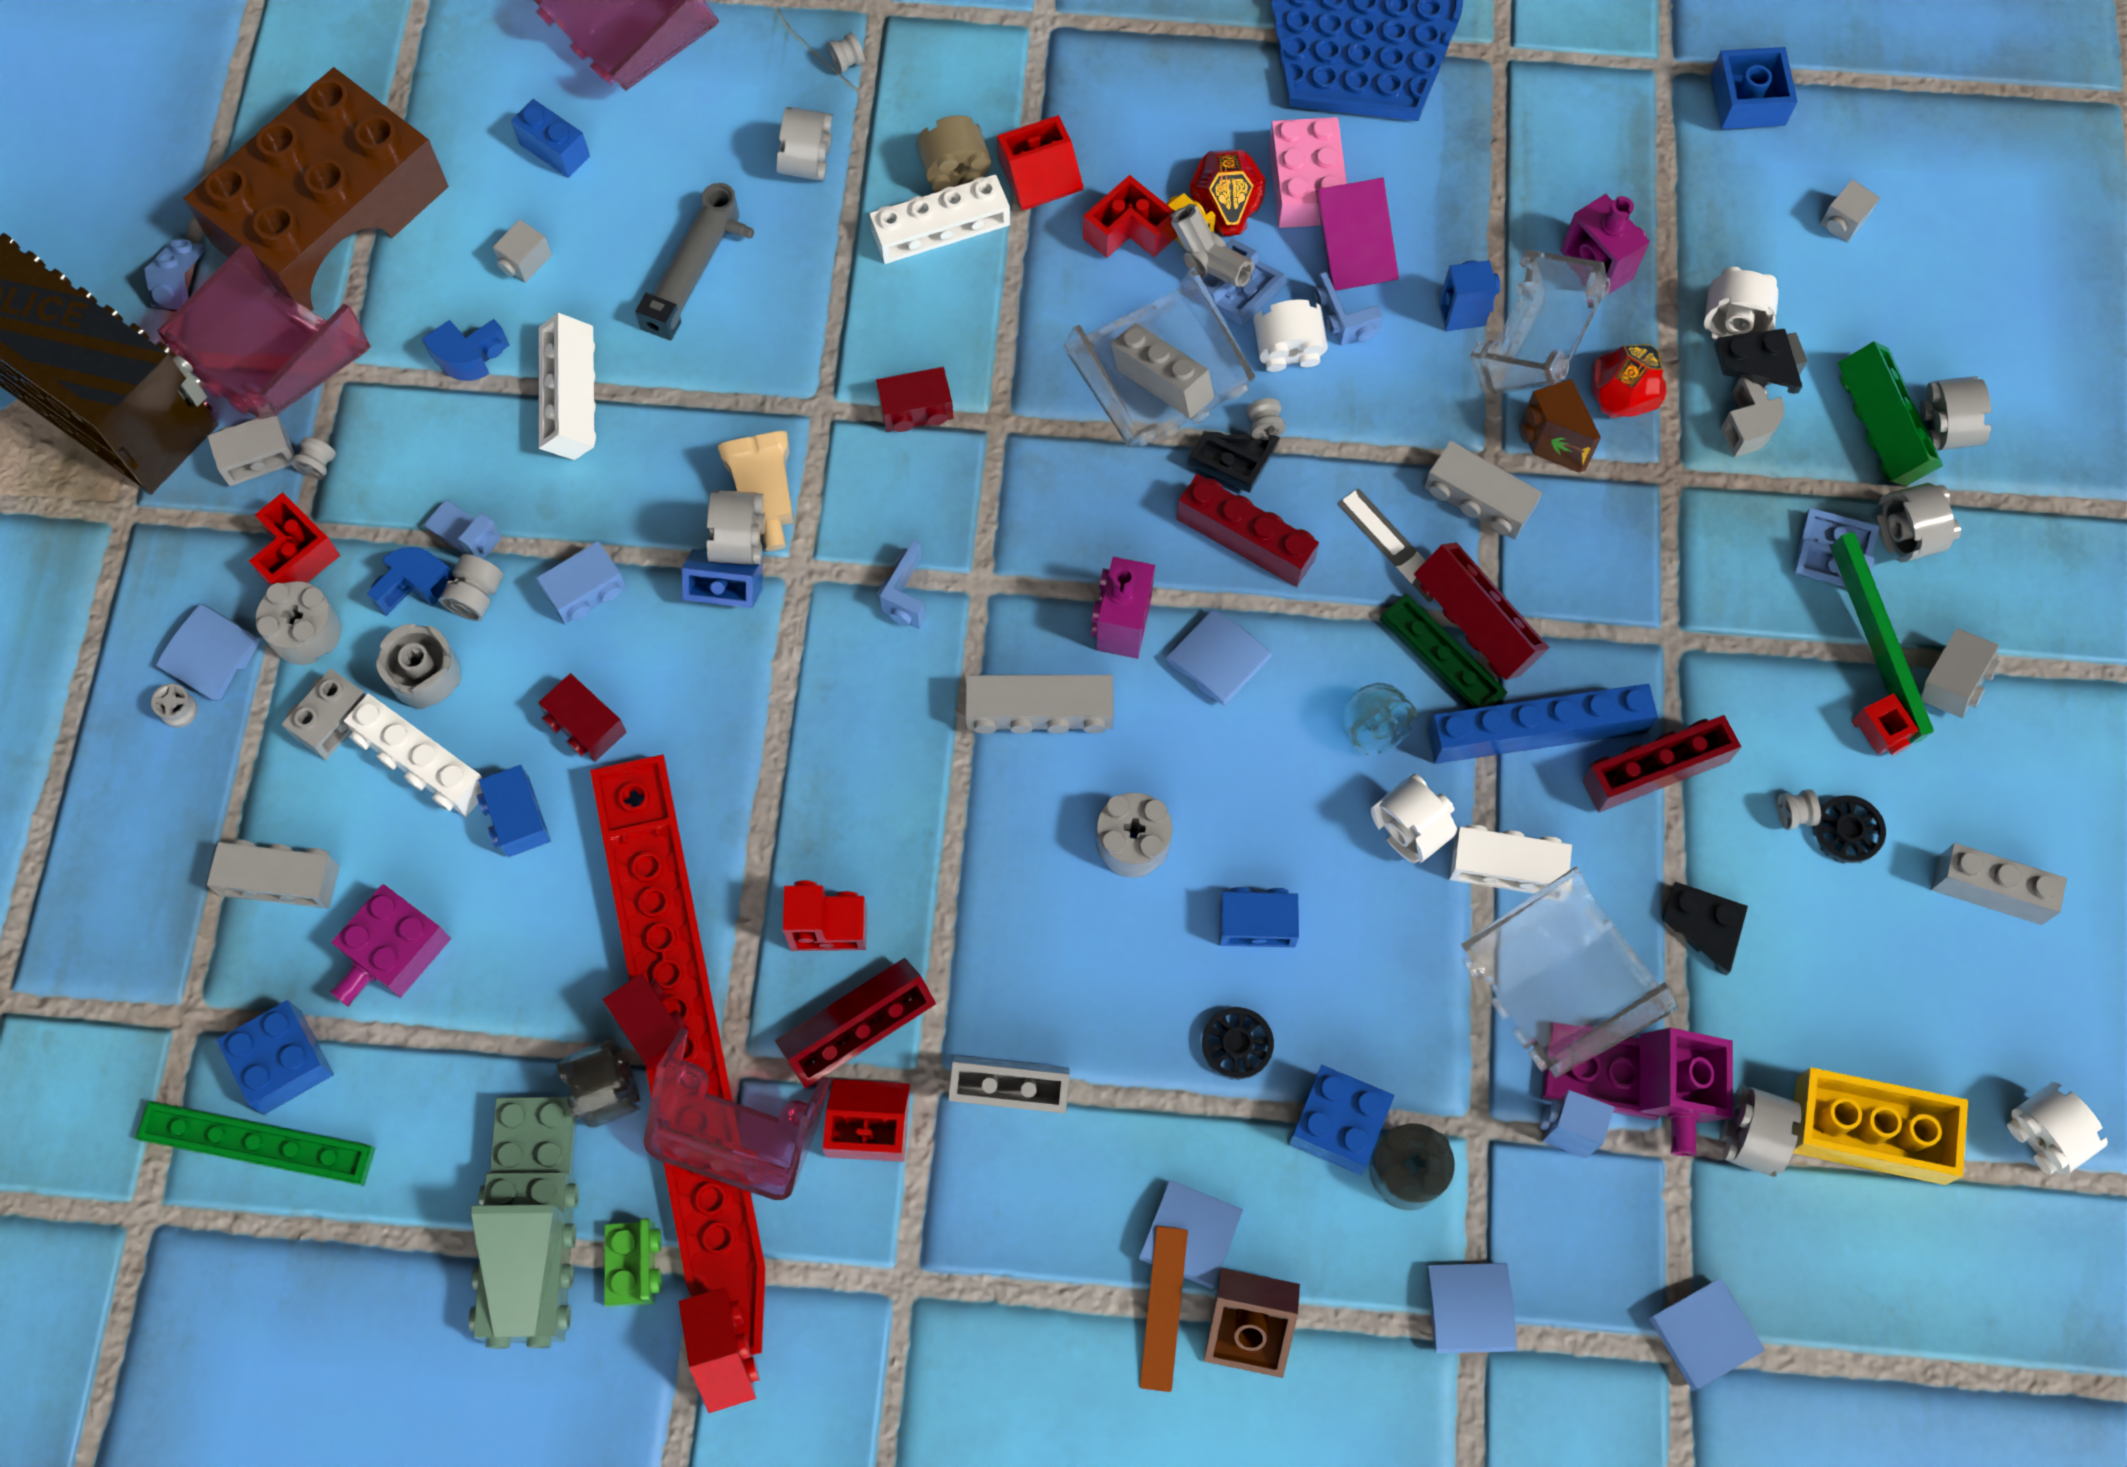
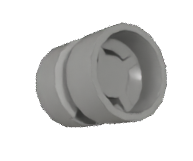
M463 554L452 573L455 581L447 582L439 602L446 609L463 618L481 621L491 602L488 595L495 594L504 575L492 563L474 555Z

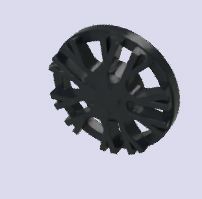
M1843 795L1830 799L1820 808V823L1813 826V835L1816 836L1821 846L1820 849L1825 852V855H1830L1835 858V861H1840L1843 864L1846 862L1862 863L1872 858L1882 848L1886 838L1885 822L1880 812L1870 802L1860 797ZM1842 803H1847L1848 814H1844ZM1857 805L1868 811L1863 818L1854 813ZM1833 807L1838 815V819L1826 813L1827 809ZM1875 820V825L1866 827L1865 822ZM1822 822L1828 823V824H1831V825H1834V826H1833V827L1823 826V825H1822ZM1824 834H1832L1834 840L1828 843ZM1865 834H1878L1877 842L1874 843L1868 840ZM1838 841L1843 844L1840 851L1834 849ZM1860 841L1869 852L1866 853L1858 842ZM1847 846H1851L1855 850L1856 856L1847 855Z
M1242 1007L1227 1008L1215 1014L1207 1023L1202 1035V1051L1208 1065L1214 1072L1231 1080L1248 1079L1260 1073L1269 1063L1274 1049V1038L1268 1023L1256 1012ZM1238 1015V1027L1231 1028L1228 1025L1226 1016ZM1246 1017L1253 1019L1248 1030L1242 1028ZM1216 1022L1227 1031L1225 1035L1214 1027ZM1261 1026L1266 1037L1254 1039L1251 1031ZM1209 1035L1219 1037L1222 1043L1218 1046H1208ZM1253 1044L1267 1046V1052L1252 1049ZM1223 1049L1225 1054L1214 1060L1211 1054ZM1256 1055L1262 1062L1253 1068L1248 1061V1056ZM1229 1058L1233 1061L1232 1071L1220 1066L1223 1060ZM1243 1059L1245 1072H1239L1238 1060Z

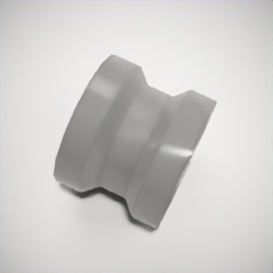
M852 32L845 34L843 40H832L827 43L829 55L839 73L846 72L848 67L853 64L859 66L865 63L861 45Z
M1274 398L1260 399L1247 407V416L1253 422L1251 434L1254 438L1266 440L1269 435L1279 436L1285 431V421L1279 415L1282 410L1279 400Z
M304 437L300 443L301 451L299 454L294 455L291 465L306 476L314 479H324L327 473L326 465L328 462L333 461L336 452L328 444L318 439Z
M173 683L165 684L158 688L152 696V709L170 727H185L196 718L198 705L195 699L180 685ZM177 705H181V707H179L177 710H175V712H173V708H175Z
M1812 789L1802 790L1798 795L1794 796L1791 793H1783L1778 796V816L1786 830L1796 829L1800 824L1816 826L1820 823V804Z

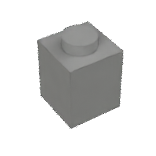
M1852 179L1829 206L1820 225L1828 229L1831 234L1840 237L1848 243L1870 217L1880 197Z
M520 219L493 246L498 259L497 266L509 277L515 275L525 283L552 256L545 236Z

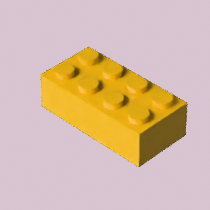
M1812 1067L1796 1077L1794 1101L1798 1102L1801 1106V1124L1794 1121L1792 1124V1134L1798 1136L1793 1154L1941 1185H1947L1963 1177L1968 1111L1967 1099Z

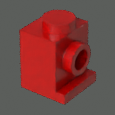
M1894 693L1863 708L1851 721L1855 728L1859 726L1877 755L1888 751L1891 756H1894L1911 746L1909 739L1919 730Z

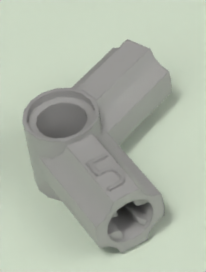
M1188 204L1183 208L1177 209L1171 215V224L1187 251L1183 255L1184 262L1194 274L1205 277L1209 273L1235 287H1244L1250 281L1254 270L1253 260L1227 248L1223 239L1214 232H1211L1197 205Z

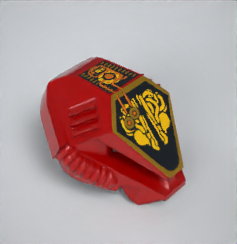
M1242 149L1209 151L1200 161L1190 183L1189 190L1192 201H1197L1203 207L1205 214L1212 211L1216 215L1214 225L1216 233L1223 234V236L1241 235L1247 228L1248 217H1251L1252 213L1258 211L1264 200L1266 179L1253 159Z
M1650 344L1623 345L1616 351L1603 354L1595 359L1591 368V391L1598 402L1599 410L1611 418H1619L1623 416H1638L1658 409L1666 398L1667 392L1665 380L1662 378L1663 366L1660 351Z

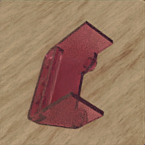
M680 1028L657 1065L643 1141L646 1151L657 1160L772 1200L788 1198L798 1181L819 1125L830 1078L821 1077L808 1103L800 1100L786 1103L778 1118L708 1094L709 1078L707 1073L700 1066L683 1060L688 1030Z

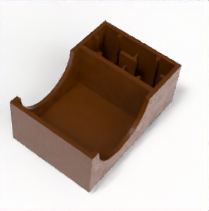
M333 67L269 124L265 125L222 165L212 171L206 179L183 199L215 248L305 318L314 310L311 302V288L316 272L328 253L340 241L350 234L365 228H380L390 238H393L449 186L429 139Z

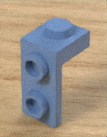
M187 239L174 240L144 269L151 307L184 311L190 305L184 273L205 253L204 244L192 243Z
M1327 272L1320 273L1317 287H1314V297L1316 303L1321 307L1323 306L1327 314L1326 322L1328 329L1332 335L1336 334L1340 345L1355 341H1368L1379 334L1383 318L1379 306L1376 305L1346 315Z
M448 500L444 501L425 522V527L428 531L461 553L474 555L482 559L502 539L491 518L481 512L475 519Z
M913 540L908 549L903 548L899 553L895 563L896 570L891 578L886 577L883 580L878 596H880L882 611L889 614L892 620L902 626H909L910 624L920 629L926 619L925 603L902 592L922 558L921 543Z

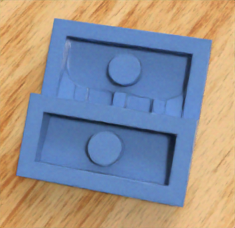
M1232 238L1226 244L1227 248L1253 260L1254 270L1250 281L1244 287H1235L1208 273L1205 277L1195 274L1188 282L1189 286L1206 302L1232 321L1244 326L1286 284L1285 274L1259 261L1256 250Z
M1809 508L1806 512L1800 536L1794 574L1846 587L1830 546L1841 535L1854 532L1871 572L1875 557H1872L1880 526Z
M200 604L175 633L156 666L210 699L221 701L237 669L246 670L262 638L207 605Z
M1213 609L1166 658L1171 667L1196 681L1197 687L1201 692L1225 706L1264 666L1272 655L1266 647L1246 630Z
M1169 1180L1139 1259L1153 1265L1156 1228L1158 1226L1186 1229L1188 1231L1184 1278L1214 1289L1243 1209Z
M1507 1263L1428 1265L1426 1274L1432 1307L1430 1321L1435 1353L1516 1351L1514 1306Z
M1721 1278L1649 1318L1693 1392L1765 1351Z

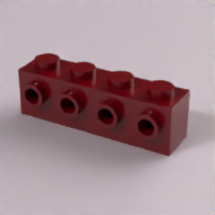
M1196 474L1178 500L1176 517L1178 521L1295 587H1298L1315 561L1319 542L1309 532L1303 529H1295L1284 523L1283 519L1277 514L1259 509L1247 497L1234 495L1225 490L1218 481L1212 478H1204Z
M1457 542L1440 545L1414 573L1415 577L1421 582L1420 588L1429 597L1435 598L1442 606L1444 616L1461 628L1466 634L1465 639L1468 644L1475 650L1481 651L1488 659L1490 669L1497 676L1505 680L1520 677L1550 648Z
M1725 715L1712 720L1705 718L1678 733L1671 731L1661 735L1652 743L1644 746L1643 744H1636L1618 756L1612 758L1606 756L1594 761L1589 765L1590 769L1582 782L1599 813L1729 763L1742 746Z
M904 957L774 1041L806 1089L936 1005V1002L921 975Z

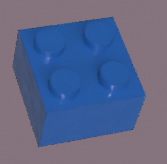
M1786 47L1720 51L1710 78L1721 129L1786 126L1798 102Z
M288 1000L216 1039L248 1105L263 1115L334 1076L302 1011Z
M1321 1064L1289 1145L1358 1175H1362L1369 1164L1395 1095Z

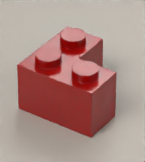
M1128 175L1083 215V239L1106 258L1129 238L1151 256L1155 257L1177 237V233L1171 224V215L1175 211L1135 178Z
M283 492L255 514L264 529L274 540L253 556L249 562L269 586L275 583L284 584L295 581L308 583L340 557L330 539Z
M808 880L796 881L794 886H784L783 932L790 950H866L867 905L865 897L858 896V893L851 891H841L836 893V896H826L823 885H817L816 882Z
M726 1287L678 1301L689 1369L708 1413L756 1399L753 1382L759 1381L760 1377L754 1356L751 1357L745 1333L739 1334L738 1326L745 1324L739 1301H731Z

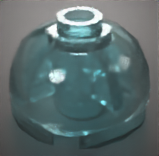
M1374 683L1358 688L1350 696L1343 708L1342 726L1349 742L1357 752L1362 755H1369L1366 750H1373L1378 747L1377 751L1380 754L1399 745L1411 733L1412 727L1410 722L1413 716L1417 720L1418 713L1414 704L1400 689L1388 683Z

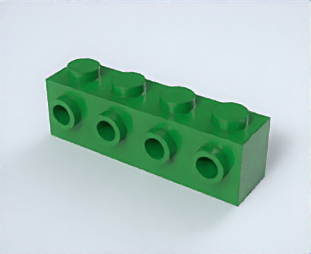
M1873 341L1837 363L1842 372L1839 376L1840 382L1844 389L1853 396L1855 404L1852 405L1858 419L1865 423L1869 431L1866 434L1867 441L1874 451H1878L1882 460L1879 466L1888 481L1906 487L1943 466L1888 347Z

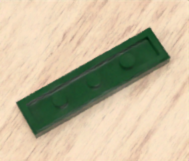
M1407 593L1380 615L1379 620L1470 709L1496 706L1506 697L1508 692Z

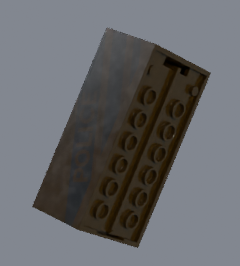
M2 233L0 235V387L152 495L207 438V435H210L218 426V423L211 415L213 408L205 401L207 396L203 390L206 386L191 373L194 369L185 359L175 355L162 342L158 341L154 344L149 341L150 337L138 325L131 323L128 326L122 322L123 318L112 307L106 304L102 308L96 304V298L85 288L80 286L76 290L71 286L72 283L63 273L55 268L49 271L45 268V263L37 255L29 250L23 253L19 250L20 246L10 236Z

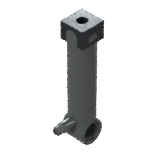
M714 183L707 186L703 191V204L652 294L645 293L635 311L641 330L671 341L681 324L680 313L725 233L729 232L749 239L753 237V228L738 222L739 211L735 193L727 184Z

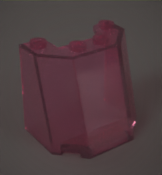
M533 0L539 6L535 12L549 26L555 23L573 42L569 47L583 61L587 57L593 61L590 67L601 79L606 80L611 86L616 83L625 91L720 22L704 0Z
M245 244L157 330L165 345L176 356H181L193 367L194 370L192 372L203 381L202 385L208 392L217 398L224 396L239 412L243 414L250 412L259 419L278 415L367 352L371 347L351 307L343 304L328 320H325L277 291L270 284L252 249Z

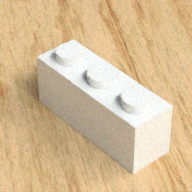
M1481 825L1460 827L1454 837L1449 880L1561 898L1569 885L1572 844L1562 843L1559 838L1550 836L1539 839L1524 837L1523 833L1512 830L1502 833L1491 832Z

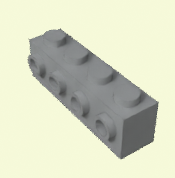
M966 675L967 730L989 734L996 730L1010 729L1014 733L1024 734L1031 732L1032 729H1047L1051 733H1065L1069 729H1084L1088 733H1101L1106 729H1113V675Z

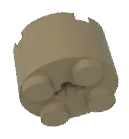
M961 115L945 117L936 121L938 126L931 131H928L927 127L921 131L917 138L916 146L927 180L934 192H939L946 187H956L969 183L978 177H983L988 172L991 166V158L981 128L978 123L977 125L973 123L972 118Z

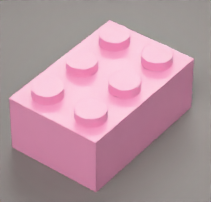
M1338 117L1272 121L1269 153L1278 228L1321 226L1315 190L1347 184Z

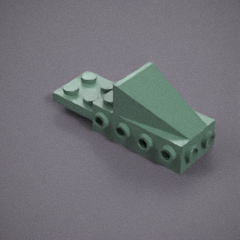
M575 1097L496 1098L490 1173H486L485 1185L480 1186L478 1195L479 1205L471 1207L475 1245L479 1254V1265H475L472 1272V1287L474 1290H477L476 1306H472L469 1312V1329L474 1331V1338L486 1343L485 1348L507 1349L510 1348L511 1342H526L527 1348H550L551 1342H565L566 1330L570 1329L571 1307L567 1305L568 1289H572L574 1281V1268L570 1264L571 1248H574L576 1244V1225L573 1224V1209L577 1208L579 1202V1187L572 1178L577 1099Z

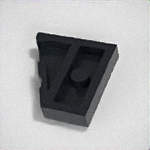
M1785 329L1717 338L1714 346L1723 375L1737 379L1746 378L1752 383L1766 386L1768 382L1788 387L1787 392L1792 394L1799 393L1801 390L1802 382Z
M1204 431L1189 455L1187 464L1250 493L1276 450L1280 437L1269 435L1268 440L1248 439V434L1243 433L1225 435L1221 432Z
M1675 881L1671 886L1662 920L1675 932L1681 933L1693 949L1697 952L1701 950L1718 966L1716 970L1719 973L1727 976L1732 969L1748 906Z

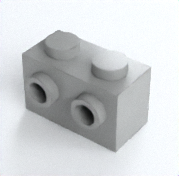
M276 412L268 415H259L248 422L236 426H227L216 433L207 435L217 469L229 486L291 466V461L295 455L287 429Z
M1956 628L1925 681L1921 697L1922 701L1963 718L1970 706L1974 708L1978 706L1985 692V688L1981 687L1984 680L1992 681L2000 666L2001 661L1995 659L1999 645Z
M330 668L324 676L319 677L313 683L310 692L300 704L294 705L288 711L282 725L293 738L326 761L351 732L344 719L363 700L366 694Z

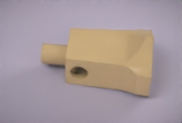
M769 432L719 444L717 447L724 467L733 476L737 491L764 494L763 513L766 514L765 533L762 534L765 550L777 551L785 548L786 543L782 525L794 523L786 472L787 459L790 454L787 432Z

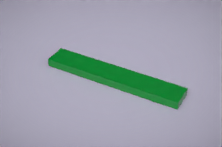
M1854 532L1843 534L1830 546L1888 694L1894 693L1919 729L1909 739V742L1911 744L1920 742L1934 732L1933 726Z
M151 1101L147 1102L135 1137L140 1142L363 1187L376 1149L371 1145Z

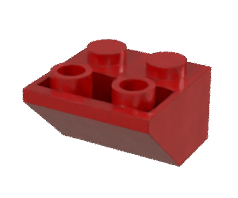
M1059 115L997 135L998 161L1022 211L1084 190L1072 141Z
M833 1079L826 1108L822 1147L826 1157L905 1162L911 1084Z

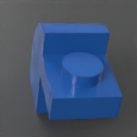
M495 319L466 338L451 320H448L422 338L430 357L439 368L451 378L462 381H472L487 376L489 371L485 362L496 358L505 348L510 346L502 327Z
M416 547L397 549L382 559L389 571L374 581L367 595L376 608L387 616L411 591L433 606L439 600L447 582L455 581V578L450 568L429 551Z

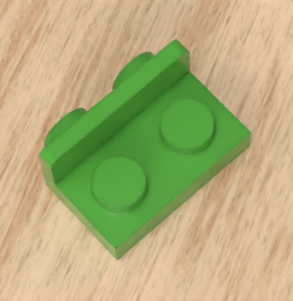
M643 1218L640 1222L605 1225L604 1305L606 1307L655 1304V1293H661L660 1268L655 1269V1253L661 1252L662 1246L660 1228H655V1223L649 1218Z

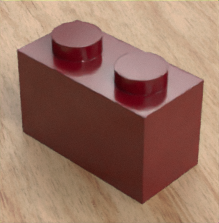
M944 366L876 379L878 398L886 432H905L916 426L926 424L940 425L947 420L954 419L953 404Z
M571 673L538 702L545 714L541 717L542 721L555 734L561 730L569 737L566 743L578 756L582 757L584 754H587L594 762L627 733L621 719Z
M641 973L602 1000L650 1070L688 1044L683 1033L689 1028L677 1010L669 1014L662 1003L668 997L656 979L648 983Z

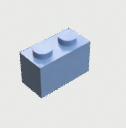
M599 541L536 577L544 594L564 624L572 620L582 619L592 608L602 602L614 600L622 590L626 589L621 573Z
M1568 1090L1560 1099L1555 1098L1551 1107H1546L1539 1126L1540 1129L1545 1130L1542 1142L1586 1159L1604 1144L1615 1107Z

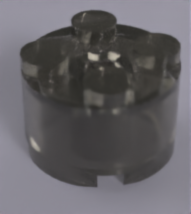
M608 1038L565 1056L564 1060L557 1062L559 1075L565 1084L568 1083L572 1094L567 1099L573 1117L576 1120L583 1117L586 1125L594 1129L640 1109L635 1104L640 1101V1093L634 1073L628 1061L622 1063L618 1059L616 1053L623 1050L613 1038Z
M1417 1123L1403 1124L1391 1129L1374 1150L1369 1165L1371 1182L1384 1200L1395 1208L1410 1211L1422 1209L1437 1200L1450 1185L1455 1170L1454 1155L1447 1137L1429 1126ZM1408 1160L1414 1161V1165L1419 1167L1415 1175L1410 1173L1409 1166L1404 1165Z

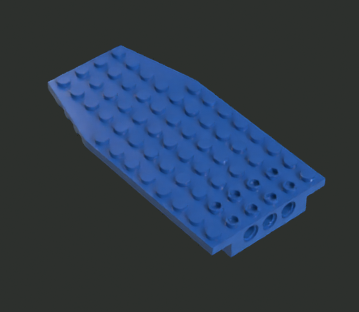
M1270 0L1289 107L1419 121L1459 23L1463 0Z

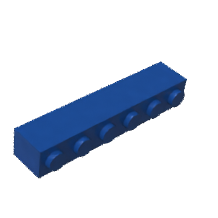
M1648 683L1434 714L1427 732L1434 762L1438 764L1648 733L1657 720L1658 714L1650 684Z

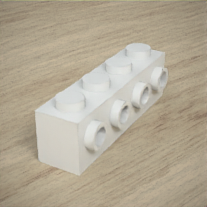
M995 174L988 177H978L969 183L956 187H946L939 192L923 197L917 196L901 204L884 206L875 212L869 213L873 237L884 264L1009 226L1010 206Z
M561 313L555 314L539 326V449L576 460L594 448L596 433L594 431V412L596 408L594 401L595 372L593 363L595 342L593 341L592 325Z
M369 693L344 719V722L352 731L349 737L364 750L371 747L379 754L376 757L384 765L393 771L396 767L406 773L404 778L420 791L424 788L428 789L434 794L432 799L445 810L450 811L454 808L464 817H467L479 803L477 794L482 793L478 781L482 779L481 775Z

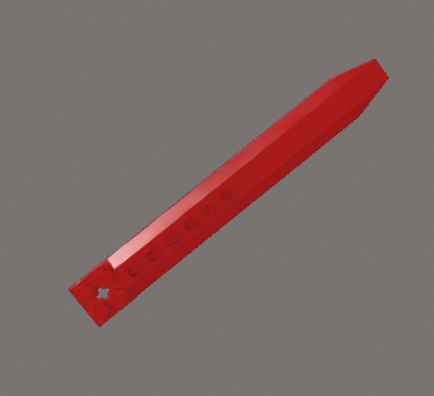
M664 754L590 770L629 981L641 973L648 983L656 979L668 997L662 1003L669 1014L677 1010L689 1028L683 1033L688 1041L686 1046L650 1070L645 1064L686 1286L691 1297L726 1287L731 1301L738 1300L742 1309L745 1324L738 1326L739 1334L745 1333L751 1356L762 1354L766 1265ZM637 791L639 796L645 795L644 800L637 807L624 803V800L630 798V792Z

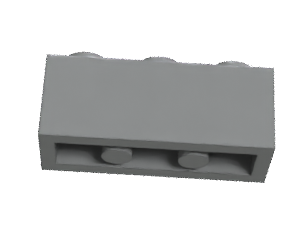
M1136 322L1111 343L1117 369L1120 373L1186 417L1192 418L1214 398L1209 369Z
M1453 441L1449 442L1430 470L1424 487L1435 498L1452 503L1459 507L1468 517L1478 518L1490 525L1496 533L1504 536L1508 535L1513 539L1517 538L1536 509L1543 493Z
M235 839L232 844L218 842L207 886L222 897L329 909L340 866L329 856L327 851L322 849L307 848L306 852L292 851L291 847L282 844H270L269 848L256 847L250 841Z
M1954 843L1938 856L1931 890L2043 925L2060 913L2067 878Z
M954 1055L948 1101L1066 1113L1070 1070L1069 1067Z

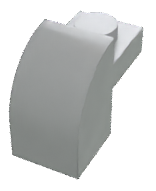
M1740 378L1732 391L1740 409L1730 411L1720 428L1734 457L1748 454L1764 447L1773 436L1784 414V404L1781 397L1768 400L1765 386L1752 383L1746 378Z

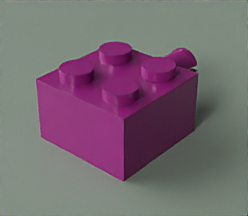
M1604 194L1575 212L1560 250L1602 298L1634 279L1650 242L1645 232L1640 227L1635 226L1629 219L1630 214L1633 212L1634 204L1629 198L1619 196L1616 200L1612 201L1607 194Z
M1112 557L1110 569L1103 568L1099 590H1101L1099 601H1095L1092 614L1093 626L1091 637L1097 638L1096 651L1139 658L1153 594L1154 564Z
M382 884L331 942L345 956L352 960L350 963L353 966L329 992L349 1007L371 980L373 982L378 980L401 998L448 944L451 938L439 925L385 884Z
M1672 1027L1640 1034L1639 1111L1667 1116V1119L1671 1120V1155H1697L1696 1122L1706 1123L1733 1118V1040Z

